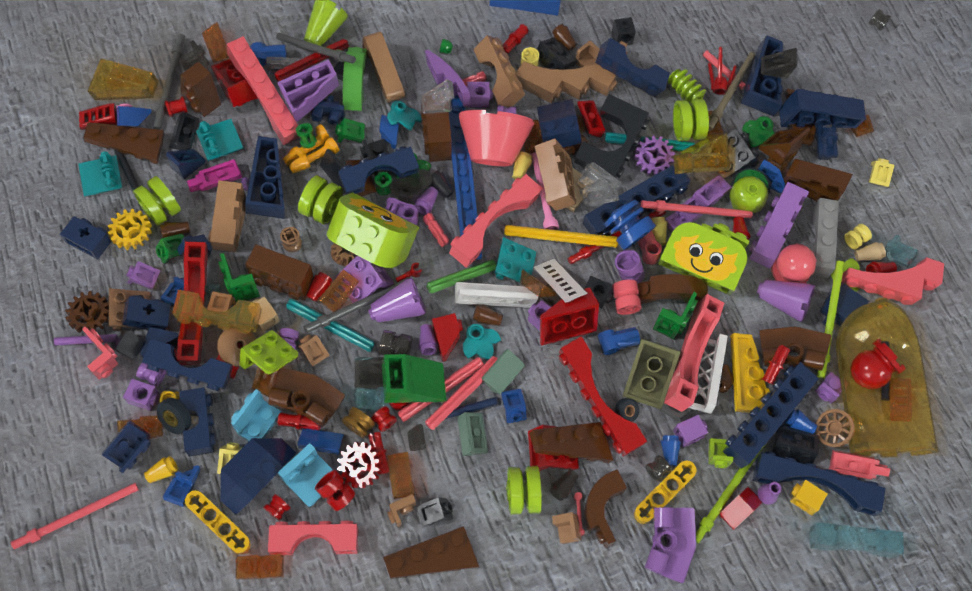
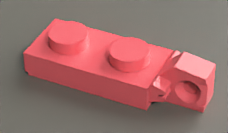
M836 450L832 451L829 469L835 470L839 474L872 480V478H876V475L889 477L890 468L887 465L879 464L880 460L873 457Z

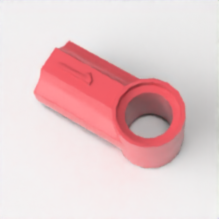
M650 231L638 241V244L642 251V260L646 264L654 265L659 260L662 246L656 241L653 232Z

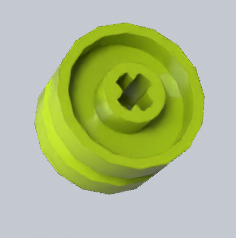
M693 99L690 104L687 100L675 102L673 107V129L677 141H688L691 137L694 140L706 139L709 129V115L704 99Z
M318 175L312 177L301 194L298 212L309 218L313 216L315 221L326 225L332 219L338 201L343 196V188L334 183L328 184V180Z
M157 176L147 181L151 193L142 185L133 190L139 205L157 226L167 221L163 209L171 216L181 211L172 193Z
M527 466L524 472V480L519 467H508L506 493L510 515L523 512L524 500L529 514L541 513V481L538 466Z

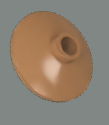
M230 327L223 331L218 338V353L224 362L239 367L241 349L237 347V342H241L244 347L256 340L251 331L244 327Z

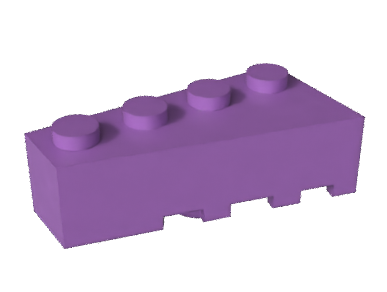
M787 182L780 196H775L771 204L773 210L772 212H767L763 220L766 224L765 226L761 225L756 234L759 239L757 242L753 241L749 249L752 252L749 257L750 260L769 269L771 268L809 191Z

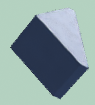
M195 149L168 151L166 153L171 168L183 179H186L206 162Z
M149 327L140 352L141 356L144 358L150 339L172 345L174 348L177 347L178 333Z

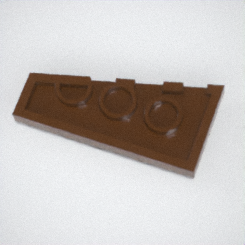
M88 122L84 140L106 149L112 148L123 154L134 155L135 158L141 160L143 158L150 160L151 163L158 165L165 134L164 130Z
M601 422L536 429L529 433L535 453L554 456L566 455L569 458L575 459L580 457L586 458L589 461L601 460L603 463L614 461L605 433L601 427Z
M464 526L383 557L390 579L479 568Z

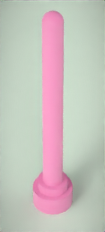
M532 152L531 156L536 181L543 188L540 194L545 215L543 228L558 230V221L552 216L551 207L545 200L546 193L537 154Z

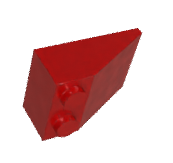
M231 59L210 66L233 107L242 106L248 101L258 99L247 80L236 69Z
M590 287L584 289L587 294L566 303L561 299L540 315L541 346L597 331L599 303Z

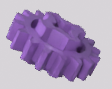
M652 135L651 140L645 137L644 143L640 141L639 147L635 149L637 154L634 156V159L639 160L636 163V167L642 166L641 172L646 170L648 176L651 172L656 175L658 172L667 169L675 161L672 159L675 156V152H671L673 145H667L669 140L663 142L662 136L658 140H656L654 135Z

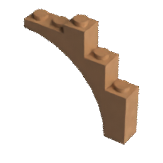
M621 41L620 44L624 45L626 50L627 44ZM524 61L515 73L518 80L522 83V89L550 103L554 101L555 97L559 98L561 92L579 100L583 94H587L589 88L607 96L610 90L614 91L618 83L616 81L617 75L603 69L596 63L577 69L555 70L538 67Z

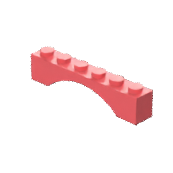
M244 36L227 43L229 58L255 92L281 143L285 145L299 138L296 133L297 122Z
M527 174L521 179L518 177L511 185L512 188L510 190L505 189L500 195V199L498 201L494 200L489 205L486 213L481 212L476 218V222L473 225L469 224L464 229V234L461 237L456 236L450 245L452 247L449 254L465 268L479 257L483 248L485 230L494 220L508 212L527 209L539 198L543 188Z
M708 294L699 300L694 308L664 401L665 404L681 412L694 404L699 387L698 371L701 358L708 340L720 319L724 302Z

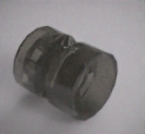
M384 330L378 354L382 356L384 354L409 355L413 336L402 333L397 336L394 331Z

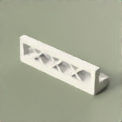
M456 282L455 303L530 308L538 300V294L534 293L533 287Z
M720 334L717 341L708 340L707 345L713 346L714 352L707 354L704 350L701 362L706 360L711 368L704 371L699 366L698 373H701L698 375V379L704 377L708 386L701 388L698 384L699 387L696 396L700 394L705 403L704 405L694 403L689 408L709 414L714 410L717 403L728 336Z

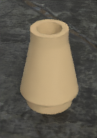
M874 242L859 250H855L854 255L857 262L881 260L886 256V251L883 243Z

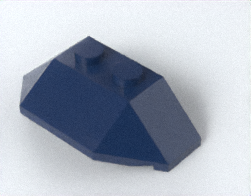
M252 438L221 469L220 501L237 515L289 462L296 452L282 438Z

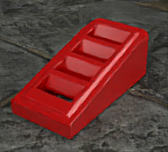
M115 103L79 112L80 130L86 129L88 122L117 125Z

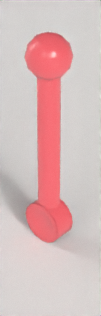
M576 492L574 494V499L576 500L577 504V515L581 536H583L585 534V531L582 528L580 501L582 499V494L580 492Z

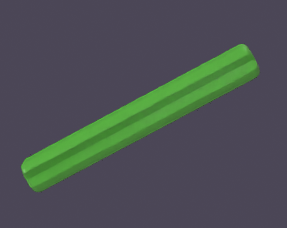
M491 259L430 281L426 287L429 293H435L454 286L456 282H464L494 271L497 264Z

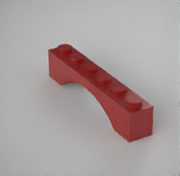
M185 242L183 310L176 359L181 365L201 366L208 247L206 242Z
M582 336L561 347L560 355L558 356L563 366L567 365L569 368L570 378L580 386V393L583 399L590 402L592 406L590 409L595 418L601 420L603 424L601 427L607 436L610 435L614 441L612 445L618 454L621 453L624 457L644 445L647 440L637 424L617 415L600 397L592 377V352Z

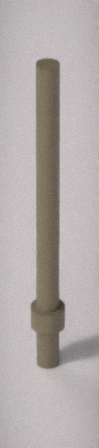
M749 53L717 109L711 113L708 131H712L716 123L721 120L724 109L756 57L755 53Z

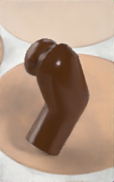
M728 364L722 367V378L719 385L720 393L727 392L734 382Z

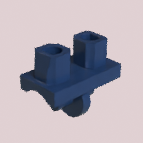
M329 94L327 99H323L312 109L311 118L313 121L320 122L323 116H327L328 123L337 126L340 120L345 118L344 106L340 105V102L334 101V95Z
M817 126L818 159L829 160L830 158H837L838 134L836 133V127Z

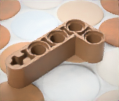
M379 31L363 36L362 46L367 49V58H370L386 102L389 103L404 98V89L382 32Z

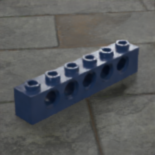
M675 163L587 213L584 216L583 225L590 234L609 236L611 234L610 230L616 225L613 224L606 228L603 219H608L619 207L635 199L640 203L642 200L654 202L656 200H664L667 203L676 194H683L688 189L691 179L680 165ZM638 204L633 210L636 211L641 208V204ZM643 208L644 211L638 217L640 218L643 213L647 211L652 212L655 209Z
M801 362L796 366L790 365L784 371L785 377L778 379L774 383L772 393L768 392L760 400L762 405L760 407L756 406L749 413L751 418L748 421L744 420L738 426L737 430L739 432L736 436L734 434L731 435L725 442L727 446L722 452L729 457H733V462L741 469L750 464L819 379ZM755 424L760 427L761 431L756 428ZM743 438L747 439L749 446L744 443Z

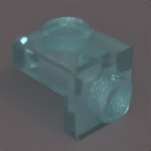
M899 235L889 240L885 247L887 259L905 267H909L918 256V250L902 244L901 236Z
M358 387L354 389L355 408L362 411L377 412L385 406L383 387H379L377 390Z

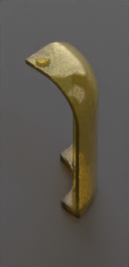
M878 298L875 302L868 303L854 310L841 325L836 340V354L844 411L851 416L855 426L854 436L849 441L850 453L868 457L871 456V453H880L881 457L888 458L897 457V453L910 452L911 456L937 453L938 446L917 333L908 315L898 304L887 298ZM880 338L881 342H889V348L898 357L896 361L900 365L903 364L906 368L900 374L892 372L889 401L881 400V388L870 390L863 388L855 383L851 376L850 367L853 359L865 350H873L872 343ZM850 425L849 427H847V430H848L849 432H850V429H851V425Z

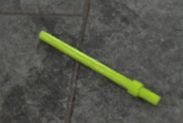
M836 261L824 332L831 335V341L844 261ZM831 341L823 370H818V378L825 379L827 365L831 359V355H829Z
M762 449L750 464L742 469L739 468L707 517H703L699 523L700 527L696 531V544L700 543L706 532H710L714 526L713 522Z

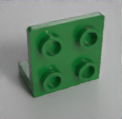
M221 253L222 261H218L224 276V283L229 294L235 298L237 304L260 297L253 275L243 274L234 279L225 254Z
M693 292L681 316L677 315L673 310L662 308L653 330L673 340L677 334L681 335L698 302L695 300L697 293Z

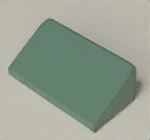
M506 349L484 374L482 380L492 392L501 394L524 368L525 364L509 349Z
M464 412L458 416L463 456L488 453L482 413Z

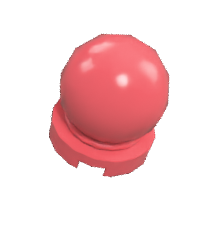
M798 243L788 245L779 253L771 267V272L776 281L807 283L815 271L817 260L814 252L807 246Z

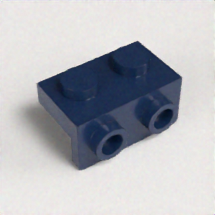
M129 420L104 449L102 456L119 466V471L124 473L126 469L130 470L135 465L136 457L140 452L145 453L151 444L149 442L150 434Z

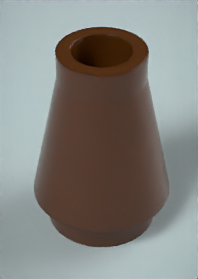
M560 24L553 30L554 38L569 51L576 47L577 43L567 26Z
M188 221L164 222V224L160 225L162 238L190 233Z
M477 304L472 319L476 320V323L500 326L503 315L484 304L482 306Z

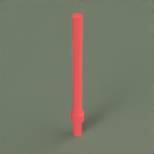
M656 200V202L641 201L642 208L655 209L657 212L667 210L730 217L741 216L744 218H752L753 212L745 210L666 203L664 200Z
M133 483L39 529L34 528L28 531L26 535L12 541L11 546L15 550L30 542L33 544L41 540L42 536L138 491L139 488L136 483Z

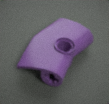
M654 508L653 545L644 568L679 583H684L696 549L694 508ZM663 535H666L668 538L666 546H663L661 543Z

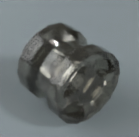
M879 9L873 15L869 24L875 25L877 30L881 31L892 16L885 15L883 10Z
M660 455L654 458V462L648 463L645 466L649 475L657 482L663 479L664 474H669L672 471L669 463Z

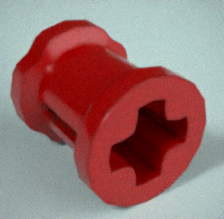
M183 96L178 100L165 101L170 117L182 111L188 113Z

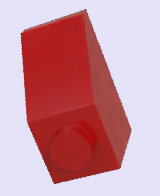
M455 313L432 319V328L438 343L442 362L448 359L460 339V331H463L462 322L460 319L457 320Z

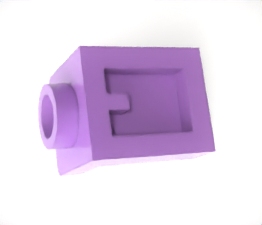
M138 261L135 266H130L126 275L129 277L127 283L132 284L134 282L152 290L160 270Z
M830 372L815 392L819 394L822 400L832 404L847 384Z

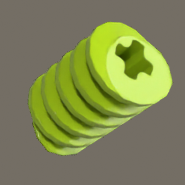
M677 69L669 76L667 83L673 89H676V93L681 94V98L687 100L689 104L693 99H703L706 89L699 91L702 85L698 84L695 86L697 83L696 79L690 81L692 74L685 76L688 72L687 69L682 71Z

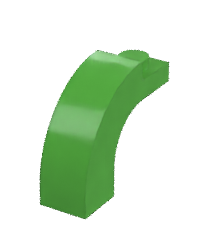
M349 47L346 54L354 56L356 61L354 64L344 62L343 106L344 110L362 111L364 101L363 79L367 49Z

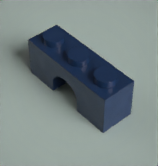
M205 387L179 391L180 402L186 406L190 416L199 417L196 427L183 431L186 454L190 457L213 453L214 445H217L216 434L212 433V425H215L214 414L210 413V406L213 405L211 393L208 394Z

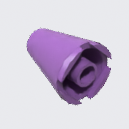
M412 278L406 279L370 304L371 309H368L371 319L376 320L378 323L426 314L422 298L419 296L417 286Z
M765 280L764 283L760 282L757 293L760 294V299L795 320L802 322L809 309L815 285Z

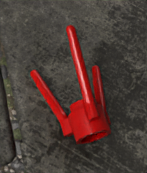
M719 47L718 77L715 80L712 65L708 63L711 90L717 95H724L727 92L737 69V66L734 65L728 81L726 77L722 76V47Z

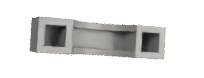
M819 198L813 207L812 225H815L813 252L817 262L812 276L828 278L835 270L839 205L837 200Z

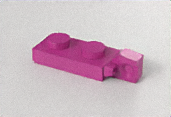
M233 159L198 171L199 174L195 175L196 178L188 180L187 184L190 192L205 191L218 187L219 180L232 182L241 179L242 175L236 161Z

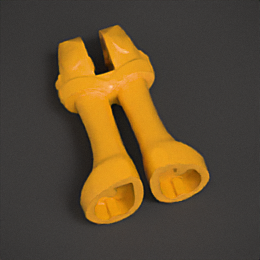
M319 124L315 128L317 139L315 146L312 148L293 147L283 157L282 160L289 166L293 174L308 169L311 166L310 163L323 157L327 149L331 150L334 154L340 151L335 140L332 137L329 138L323 125ZM324 145L323 147H321V148L318 149L317 151H315V152H313V153L307 155L308 153H310V152L313 151L314 149H316V148H318V147Z

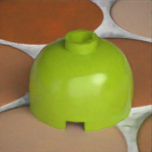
M745 176L737 180L730 190L729 198L732 203L731 205L737 210L758 213L766 205L768 188L759 178Z

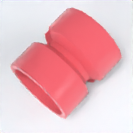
M622 280L612 285L613 295L616 299V312L618 314H634L642 309L641 300L637 296L639 294L638 284L635 280Z

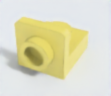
M878 158L877 161H872L871 166L873 167L868 183L889 187L894 165L889 164V160Z
M230 442L220 448L217 474H221V469L243 448L239 447L240 444Z

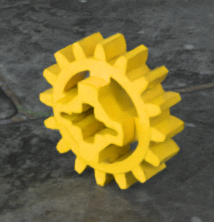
M124 209V214L122 215L117 212V218H111L113 224L108 225L110 230L108 235L113 244H116L118 248H122L124 245L126 250H129L130 246L134 250L137 249V244L144 246L142 241H149L147 234H152L150 229L152 224L147 215H143L140 210L136 213L134 209H131L129 213Z

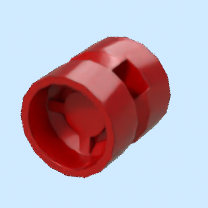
M332 470L324 475L316 484L315 490L322 498H327V503L334 511H339L354 498L355 491L348 483H343L344 479L336 470Z

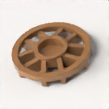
M831 409L825 411L816 421V435H819V440L826 446L833 448L841 447L848 444L854 436V421L843 410ZM833 413L834 420H830L828 415ZM837 413L843 414V416L838 419ZM824 417L826 418L827 423H821ZM846 418H848L849 421L846 422V423H844V424H842V422H843ZM851 425V429L849 432L848 430H846V428ZM819 427H826V430L819 431ZM843 432L849 434L846 439L842 437ZM826 434H827V436H826V438H825V440H824V439L821 437V435H826ZM833 436V443H829L831 437ZM840 437L843 441L840 442V443H837V442H838V438Z

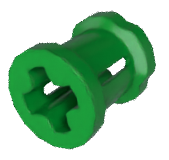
M309 123L300 124L296 128V133L301 139L300 144L303 148H312L317 142L316 137L312 133V125Z
M380 172L375 176L376 192L381 196L389 195L393 189L391 184L392 178L387 172Z

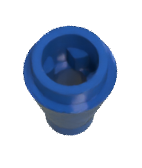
M794 409L784 421L788 424V427L812 434L817 429V424L813 423L799 409Z
M665 435L663 436V441H660L665 466H677L681 441H679V436Z

